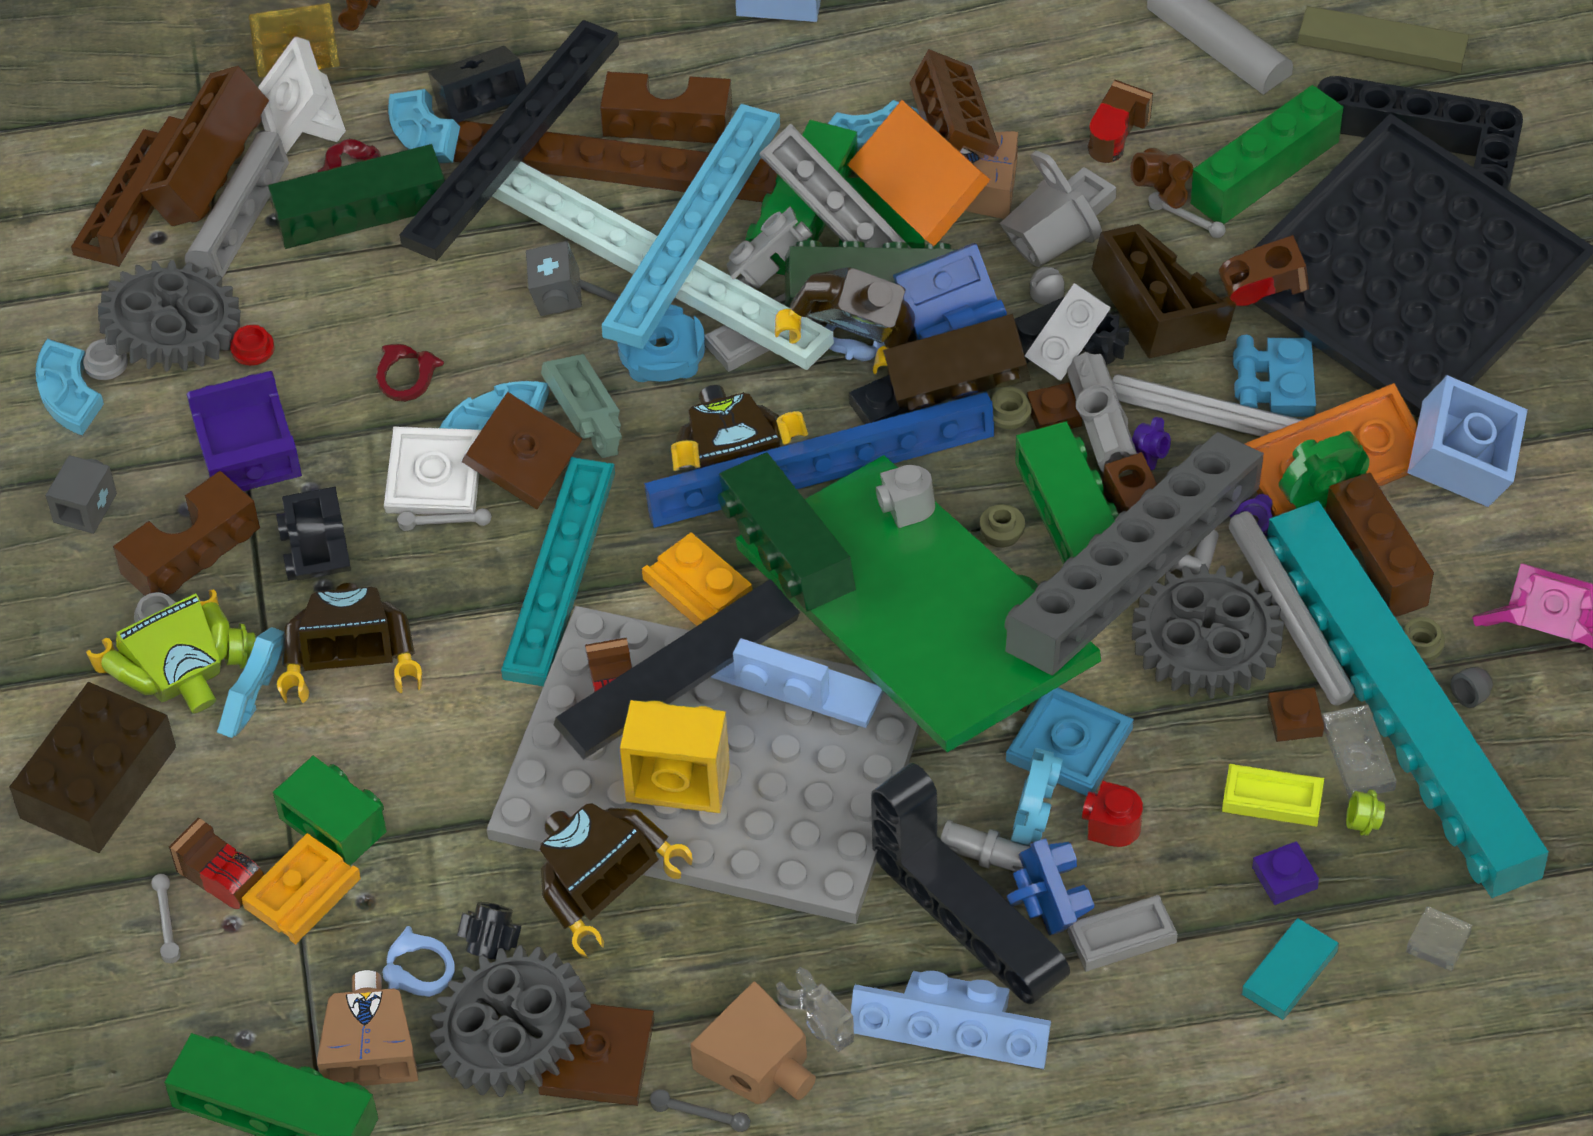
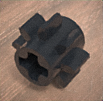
M1110 313L1106 314L1082 349L1084 353L1101 354L1106 365L1112 363L1116 358H1124L1125 346L1129 344V328H1119L1120 316H1114Z
M477 902L475 912L468 911V913H462L457 936L466 938V951L479 957L483 955L488 959H496L498 949L503 948V950L510 951L511 948H516L522 925L512 923L513 910L495 903Z

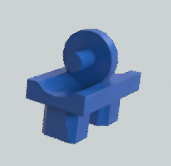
M1045 838L1030 844V848L1018 854L1023 869L1013 873L1018 890L1006 897L1008 903L1012 906L1024 903L1030 919L1042 916L1047 932L1051 936L1063 932L1077 922L1078 918L1094 908V903L1085 885L1066 890L1060 874L1072 871L1077 867V858L1071 843L1064 842L1048 845Z

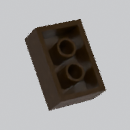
M87 682L9 786L20 819L100 853L176 748L168 715L96 684Z

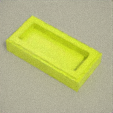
M1229 764L1222 812L1317 827L1324 778Z

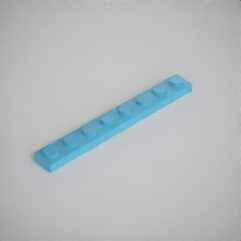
M744 104L739 106L602 323L603 338L640 349L644 348L761 159L760 152L770 144L780 128V114Z

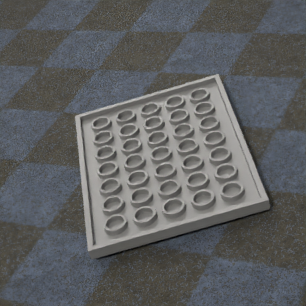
M575 606L487 826L488 840L540 851L541 843L549 837L544 829L545 823L554 812L565 811L568 815L572 816L585 804L590 803L603 810L610 807L636 809L641 811L669 836L666 841L670 845L683 844L687 846L693 858L692 865H689L682 857L676 856L671 858L669 862L681 872L680 879H672L664 872V858L658 852H655L659 860L643 875L857 924L877 862V850L873 851L871 793L872 790L909 764L920 726L885 692L867 728L709 677L668 705L685 707L706 706L714 710L726 711L730 768L721 812L714 813L626 802L620 755L622 735L583 760L553 725L555 718L594 693L585 648L586 644L627 637L633 668L690 630ZM782 651L828 666L830 670L876 684L859 667Z

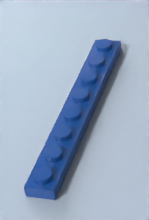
M987 392L647 482L644 484L649 517L655 528L722 510L718 501V494L722 492L719 473L768 452L795 488L800 489L845 477L883 455L892 463H897L994 437L993 404Z

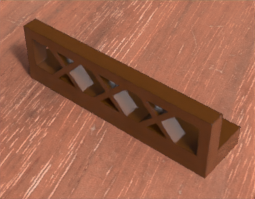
M928 49L910 81L919 115L959 151L965 146L994 157L999 149V144L972 66Z
M168 116L159 133L146 129L142 130L72 244L71 248L74 256L120 267L154 210V207L140 191L183 119ZM151 145L145 156H143L148 146ZM92 238H98L100 247L89 244Z

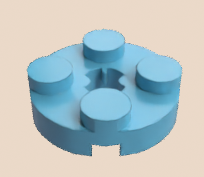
M1039 748L1034 749L1029 765L1031 769L1022 790L1011 841L1030 846L1031 842L1041 840L1051 809V804L1043 802V798L1051 799L1063 759L1054 757V752Z

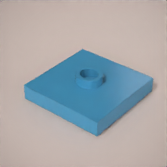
M1057 687L1039 698L1008 748L1006 762L1030 771L1031 766L1029 765L1035 748L1054 752V757L1063 759L1057 784L1087 796L1089 791L1095 792L1131 733L1134 719Z

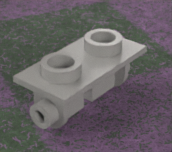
M791 207L784 213H774L762 225V232L751 242L746 240L740 243L729 256L730 261L727 263L730 277L734 280L741 273L742 275L737 280L752 288L759 289L761 285L780 269L771 256L776 252L785 261V255L789 247L796 246V242L807 240L813 233L802 221L795 226L798 221Z
M1074 283L1025 354V357L1061 381L1067 373L1066 369L1072 364L1073 358L1080 354L1111 307Z

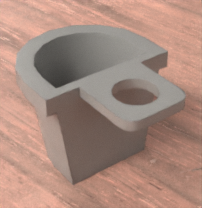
M1035 150L1030 156L1044 177V180L1037 185L1038 188L999 224L1021 255L1034 266L1040 267L1083 241L1087 243L1095 242L1100 237L1102 229L1100 222L1084 195L1071 188L1052 157Z

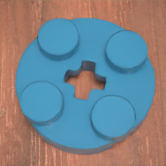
M670 304L643 349L617 342L620 360L629 370L630 377L637 382H661L678 378H690L697 373L698 364L705 353V335L700 320L695 316L693 320L690 316L683 314V308ZM665 338L666 343L669 344L663 347L654 346L657 343V339Z

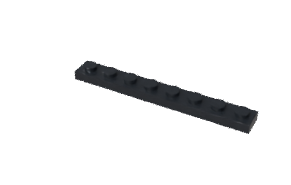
M582 20L399 234L401 246L438 261L619 46L618 33Z

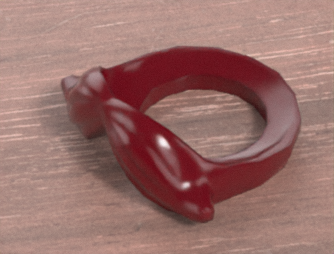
M345 139L329 147L325 154L324 165L318 172L341 167L342 161L340 156L342 153L363 161L381 157L379 150L373 145L368 146L355 139Z
M384 345L381 348L384 356L377 368L376 381L379 389L388 398L404 402L414 400L427 391L435 368L443 366L444 361L431 352H416L407 345ZM399 359H418L420 374L416 384L404 391L390 388L386 381L387 371L390 366L398 362Z

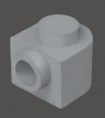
M904 465L880 473L882 485L876 487L877 499L883 513L891 512L898 528L923 521L933 514L935 498L932 478L928 470L916 465Z

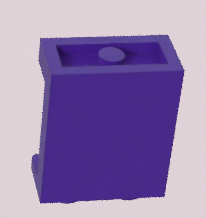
M272 371L205 386L187 393L193 423L209 478L221 471L241 490L247 491L302 476L297 449L287 425Z

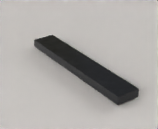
M769 579L558 715L553 725L584 760L623 734L630 700L642 702L661 701L670 704L734 662L733 652L740 638L761 644L797 621L800 611L776 584Z

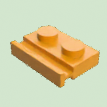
M692 532L657 557L658 561L652 566L646 565L642 568L643 580L696 626L753 590L752 584Z
M307 833L241 899L244 909L278 933L283 932L286 934L290 941L296 945L361 879L359 868L354 865L352 867L343 861V857Z

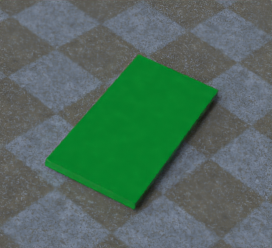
M883 455L805 499L850 556L856 590L808 612L805 611L795 597L788 599L948 753L1101 662L1100 649L1090 641L1052 676L1005 652L1007 630L1005 629L1006 617L1015 605H1021L1035 591L936 501L935 510L930 517L923 521L898 528L891 512H882L876 495V487L882 485L880 473L898 468ZM742 535L736 537L737 549L785 594L778 574L775 570L769 572L765 568L754 543L748 545Z

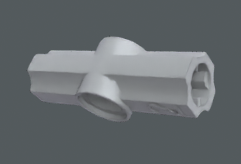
M1085 352L1074 357L1072 364L1066 370L1076 397V409L1084 421L1099 468L1104 473L1105 464L1137 454L1128 429V417L1119 403L1103 356L1101 354L1094 355Z

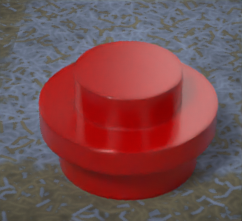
M246 325L235 332L230 349L233 358L238 363L254 366L266 362L273 355L275 345L272 336L259 325Z

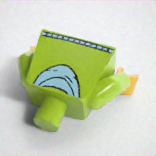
M214 589L209 590L210 599L207 601H200L195 593L116 632V647L119 651H116L110 638H104L102 640L106 649L104 652L94 654L91 650L86 651L93 668L98 673L110 674L117 681L145 696L155 695L160 702H166L182 694L193 714L209 708L217 699L206 681L220 673V661L228 653V633L230 627L226 616L218 604L216 591Z

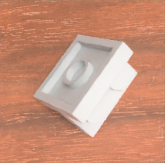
M295 36L258 87L269 99L261 114L265 131L279 134L286 154L302 132L338 142L346 131L327 74L319 71L309 41Z

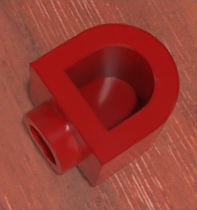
M1102 780L1098 793L1088 792L1082 811V819L1089 821L1088 840L1113 847H1124L1136 841L1141 833L1143 802L1141 797L1131 788Z

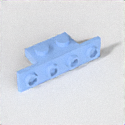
M740 638L733 652L734 662L711 676V678L867 728L884 693L877 684L830 670L828 666Z
M913 971L904 993L855 984L848 1033L1044 1069L1051 1021L1006 1013L1010 989L998 987L990 981H965L949 978L944 973L938 971Z

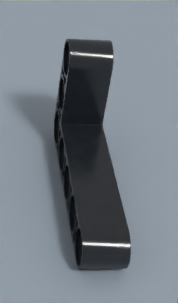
M1329 76L1319 82L1317 88L1343 106L1340 134L1366 138L1391 113L1447 151L1476 156L1474 168L1510 191L1523 123V115L1515 106L1343 76Z
M909 763L872 790L873 851L877 850L876 860L881 868L1024 1003L1030 1005L1069 976L1070 967L1059 949L937 837V790L932 779L923 768L915 763Z

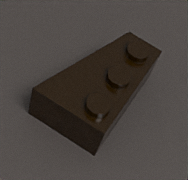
M1140 224L1103 231L1100 233L1091 269L1149 359L1226 341L1236 303L1227 296L1221 300L1205 286L1207 279L1198 272L1191 275L1176 262L1178 255Z
M1013 314L883 350L897 403L900 409L909 407L911 412L932 407L935 405V401L947 398L954 400L973 396L980 391L1031 381Z

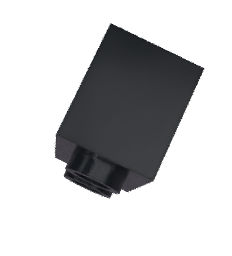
M501 46L428 72L438 110L447 119H453L456 123L511 104L527 86L520 59L506 46Z

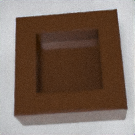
M1069 382L1027 392V398L1031 403V416L1036 429L1067 421L1070 429L1082 426V417L1076 409V398Z
M1315 687L1268 693L1267 705L1276 742L1323 737L1324 722Z

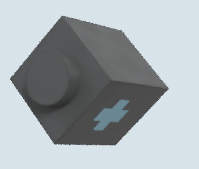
M568 241L526 250L528 289L540 316L582 307L579 267Z
M69 455L45 496L53 523L94 534L116 497L117 491L110 466L104 465L95 459L86 460Z

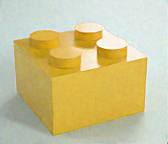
M630 700L620 744L626 802L720 813L730 768L726 711L714 710L706 706L685 707L668 705L661 701L642 702Z

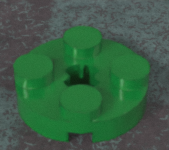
M1350 431L1326 438L1318 443L1313 439L1306 440L1293 451L1292 455L1295 460L1286 469L1278 486L1291 504L1293 503L1296 509L1319 501L1322 507L1325 508L1329 486L1366 474L1370 460L1358 439Z

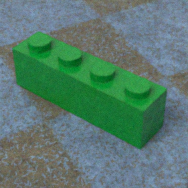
M1311 85L1193 169L1190 204L1212 221L1223 224L1227 223L1339 142L1343 106L1314 85Z
M809 120L802 136L843 178H849L853 170L847 164L858 152L857 131ZM777 174L776 187L772 194L767 193L761 206V216L757 224L751 223L745 241L751 242L762 232V225L770 216L776 212L784 213L789 207L793 209L798 221L795 226L802 221L813 233L807 240L818 241L826 224ZM775 252L771 258L780 268L776 273L785 276V261Z
M1067 421L1016 435L1015 464L1064 565L1070 557H1076L1085 549L1096 534H1102L1115 522L1118 512L1113 503L1107 504L1103 496L1104 491L1101 477L1096 469L1090 470L1087 464V452L1084 442L1080 436L1074 437Z
M191 1033L164 1082L173 1108L255 1136H370L379 1119L373 1094L365 1087L354 1082L342 1084L324 1078L321 1073L310 1067L301 1066L295 1068L280 1063L272 1055L262 1051L250 1053L235 1048L230 1042L217 1036L205 1038Z

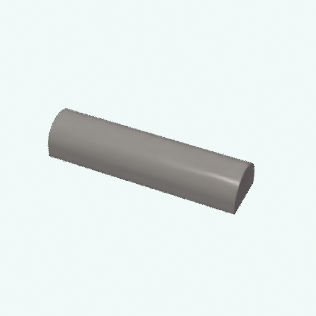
M1147 0V9L1263 95L1292 75L1293 62L1211 1Z
M789 124L760 152L759 155L843 242L860 241L864 242L865 247L882 248V244L887 242L906 243L792 124Z
M263 131L254 138L185 255V263H192V272L197 273L204 268H208V279L216 276L223 278L270 197L268 185L277 183L289 164L278 133Z

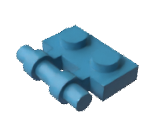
M1239 336L1236 340L1237 348L1233 352V366L1238 370V379L1234 383L1235 398L1240 404L1258 408L1257 403H1269L1270 412L1289 417L1314 416L1316 398L1312 342L1306 338H1267L1266 351H1258L1254 347L1252 336ZM1256 372H1267L1268 381H1260L1256 378Z

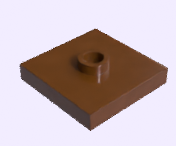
M507 391L461 462L538 510L583 439Z
M591 1004V1008L584 1011L590 1021V1026L578 1029L585 1040L584 1043L569 1045L568 1048L573 1054L574 1059L573 1061H568L560 1058L556 1062L560 1071L559 1075L556 1076L547 1070L541 1073L543 1085L538 1087L539 1095L638 1106L655 1020L654 1011Z

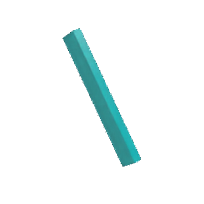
M571 457L501 669L502 680L544 686L564 636L615 476V465L613 463Z

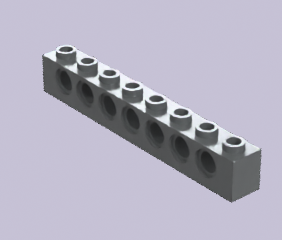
M1219 432L1203 445L1199 444L1183 463L1178 467H1172L1158 485L1153 489H1147L1134 506L1128 511L1121 512L1109 528L1102 534H1096L1088 546L1076 557H1070L1060 571L1048 581L1041 582L1027 600L1021 605H1015L1010 610L1005 620V629L1007 630L1005 652L1053 676L1231 515L1240 504L1259 489L1264 453Z

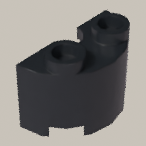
M336 486L282 496L285 513L277 514L276 518L281 541L290 540L292 553L283 554L288 581L296 579L298 581L351 571Z

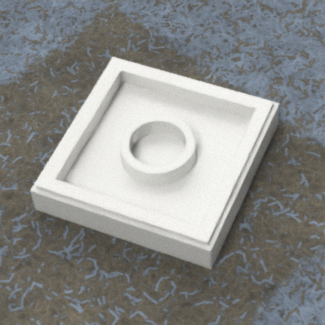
M393 427L384 500L385 512L400 514L410 511L413 514L421 515L475 513L480 473L461 461L481 430Z

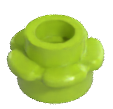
M239 623L238 628H229L228 653L224 657L226 665H239L240 669L245 668L256 641L255 633H247L243 623Z
M1370 789L1367 793L1355 791L1348 804L1346 826L1348 829L1360 831L1362 836L1369 835L1372 829L1378 830L1383 822L1385 804L1382 801H1378L1375 790Z

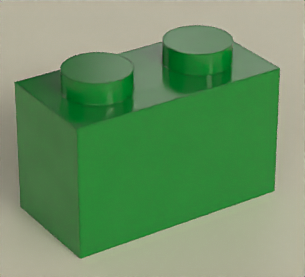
M314 755L273 791L279 819L303 837L308 833L343 857V861L349 866L387 832L383 816L384 806L380 799L368 789L361 791L350 783L346 774L334 764L327 766Z

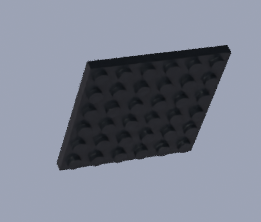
M1390 113L1254 247L1256 248L1293 235L1306 264L1309 290L1292 295L1291 290L1288 289L1265 296L1253 304L1300 337L1312 342L1313 346L1377 390L1395 383L1410 412L1419 418L1422 401L1447 375L1473 386L1593 262V245Z

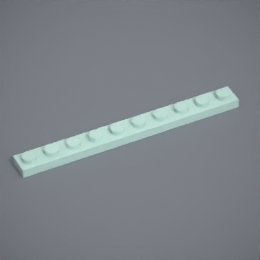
M523 162L519 163L492 195V197L631 274L635 273L657 238V235ZM698 259L675 296L678 300L805 370H808L834 344L833 331L807 317L801 318V338L798 342L794 344L789 343L790 330L782 331L776 338V314L780 310L790 308L737 279L733 280L730 275L701 259Z

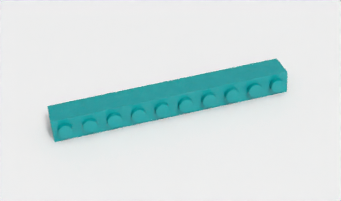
M1316 501L1270 518L1267 541L1340 665L1344 667L1351 678L1356 697L1359 701L1367 703L1373 713L1377 730L1383 737L1388 736L1394 745L1401 768L1406 773L1411 772L1417 781L1424 804L1429 809H1434L1440 817L1449 843L1452 846H1458L1465 856L1467 868L1472 879L1477 884L1482 883L1491 898L1542 879L1549 851L1320 502Z

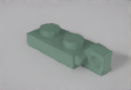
M581 354L543 362L541 375L576 431L580 432V436L583 439L591 437L592 445L601 458L618 455L619 440L622 439V435L619 432L621 424L618 419L620 410L585 355Z

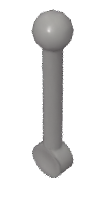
M1159 192L1149 195V207L1151 209L1160 210L1163 208L1209 230L1210 235L1214 238L1224 236L1226 228L1223 223H1212L1185 209L1171 208L1159 198Z
M484 508L478 509L475 513L415 516L412 512L405 511L398 515L397 521L400 529L409 531L416 525L476 522L480 526H485L490 523L492 516L490 511Z
M157 874L152 878L151 885L158 894L164 945L160 948V954L164 962L175 963L181 957V952L173 939L167 895L170 879L165 874Z

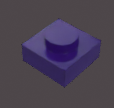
M1297 841L1253 857L1252 869L1274 905L1318 889L1319 877Z

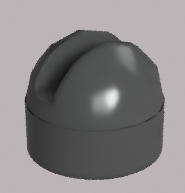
M1479 667L1466 668L1455 674L1451 679V689L1455 698L1467 708H1474L1484 702L1490 696L1493 687V681L1489 673Z

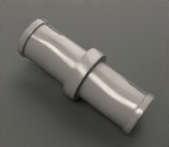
M947 820L941 835V840L956 854L978 860L979 866L988 869L990 865L1014 872L1023 869L1018 854L1031 847L999 837V831L990 829L986 833L953 823L951 820Z

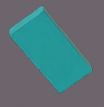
M1297 918L1243 985L1242 995L1284 1020L1338 952L1339 943Z

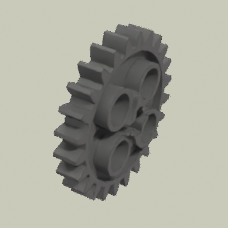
M170 260L167 268H161L156 261H152L151 270L147 271L142 266L135 265V275L122 271L120 272V282L109 281V291L101 292V303H98L99 331L105 334L106 345L116 344V355L118 356L130 352V363L132 364L142 358L146 359L147 369H151L156 362L162 363L165 371L170 370L172 363H178L181 369L186 371L188 361H194L197 365L203 367L205 356L218 360L220 349L230 350L231 340L238 327H240L241 310L239 309V298L233 297V287H222L221 276L208 279V268H204L197 273L192 272V263L189 262L183 269H177L174 260Z
M1202 564L1199 574L1193 575L1187 566H1183L1182 578L1178 579L1170 572L1165 573L1164 585L1155 582L1150 587V595L1142 594L1140 596L1139 607L1134 608L1131 637L1132 640H1135V655L1143 656L1144 670L1156 667L1155 680L1157 682L1167 677L1172 678V691H1176L1182 684L1189 685V695L1191 697L1195 696L1199 688H1205L1209 699L1214 698L1216 688L1220 687L1223 688L1228 696H1233L1234 684L1238 683L1242 688L1249 690L1251 688L1252 676L1263 681L1265 679L1266 667L1274 668L1276 666L1277 654L1281 653L1284 628V621L1279 620L1280 607L1271 606V592L1258 594V580H1254L1246 585L1243 584L1242 571L1237 572L1230 578L1226 577L1225 566L1221 565L1216 574H1209L1206 564Z
M518 945L513 957L508 958L503 948H500L497 952L496 961L492 963L485 956H480V969L477 971H473L466 966L463 967L462 971L466 977L463 983L457 981L448 982L454 994L452 997L438 998L437 1001L444 1012L432 1015L431 1019L438 1029L430 1033V1036L437 1046L434 1050L435 1054L452 1079L457 1078L464 1089L474 1085L480 1095H484L492 1086L498 1097H503L508 1085H513L518 1094H523L525 1081L532 1079L538 1087L542 1086L543 1079L541 1073L546 1070L556 1076L559 1075L560 1071L556 1062L560 1058L573 1061L574 1056L568 1047L570 1044L578 1045L584 1043L585 1040L578 1029L590 1026V1021L584 1011L591 1008V1004L584 994L587 990L579 976H577L569 962L563 964L557 953L554 952L546 957L542 948L537 946L528 956L523 946ZM485 1002V1003H487V1004L493 1006V1007L496 1009V1011H497L502 1017L499 1018L498 1015L496 1014V1012L494 1011V1009H493L492 1007H490V1006H488V1005L485 1006L484 1004H481V1003ZM522 1022V1024L524 1025V1027H525V1029L527 1030L528 1033H530V1034L533 1035V1036L536 1035V1036L541 1037V1038L536 1039V1038L530 1036L529 1034L526 1033V1031L524 1030V1028H523L521 1025H519V1024Z

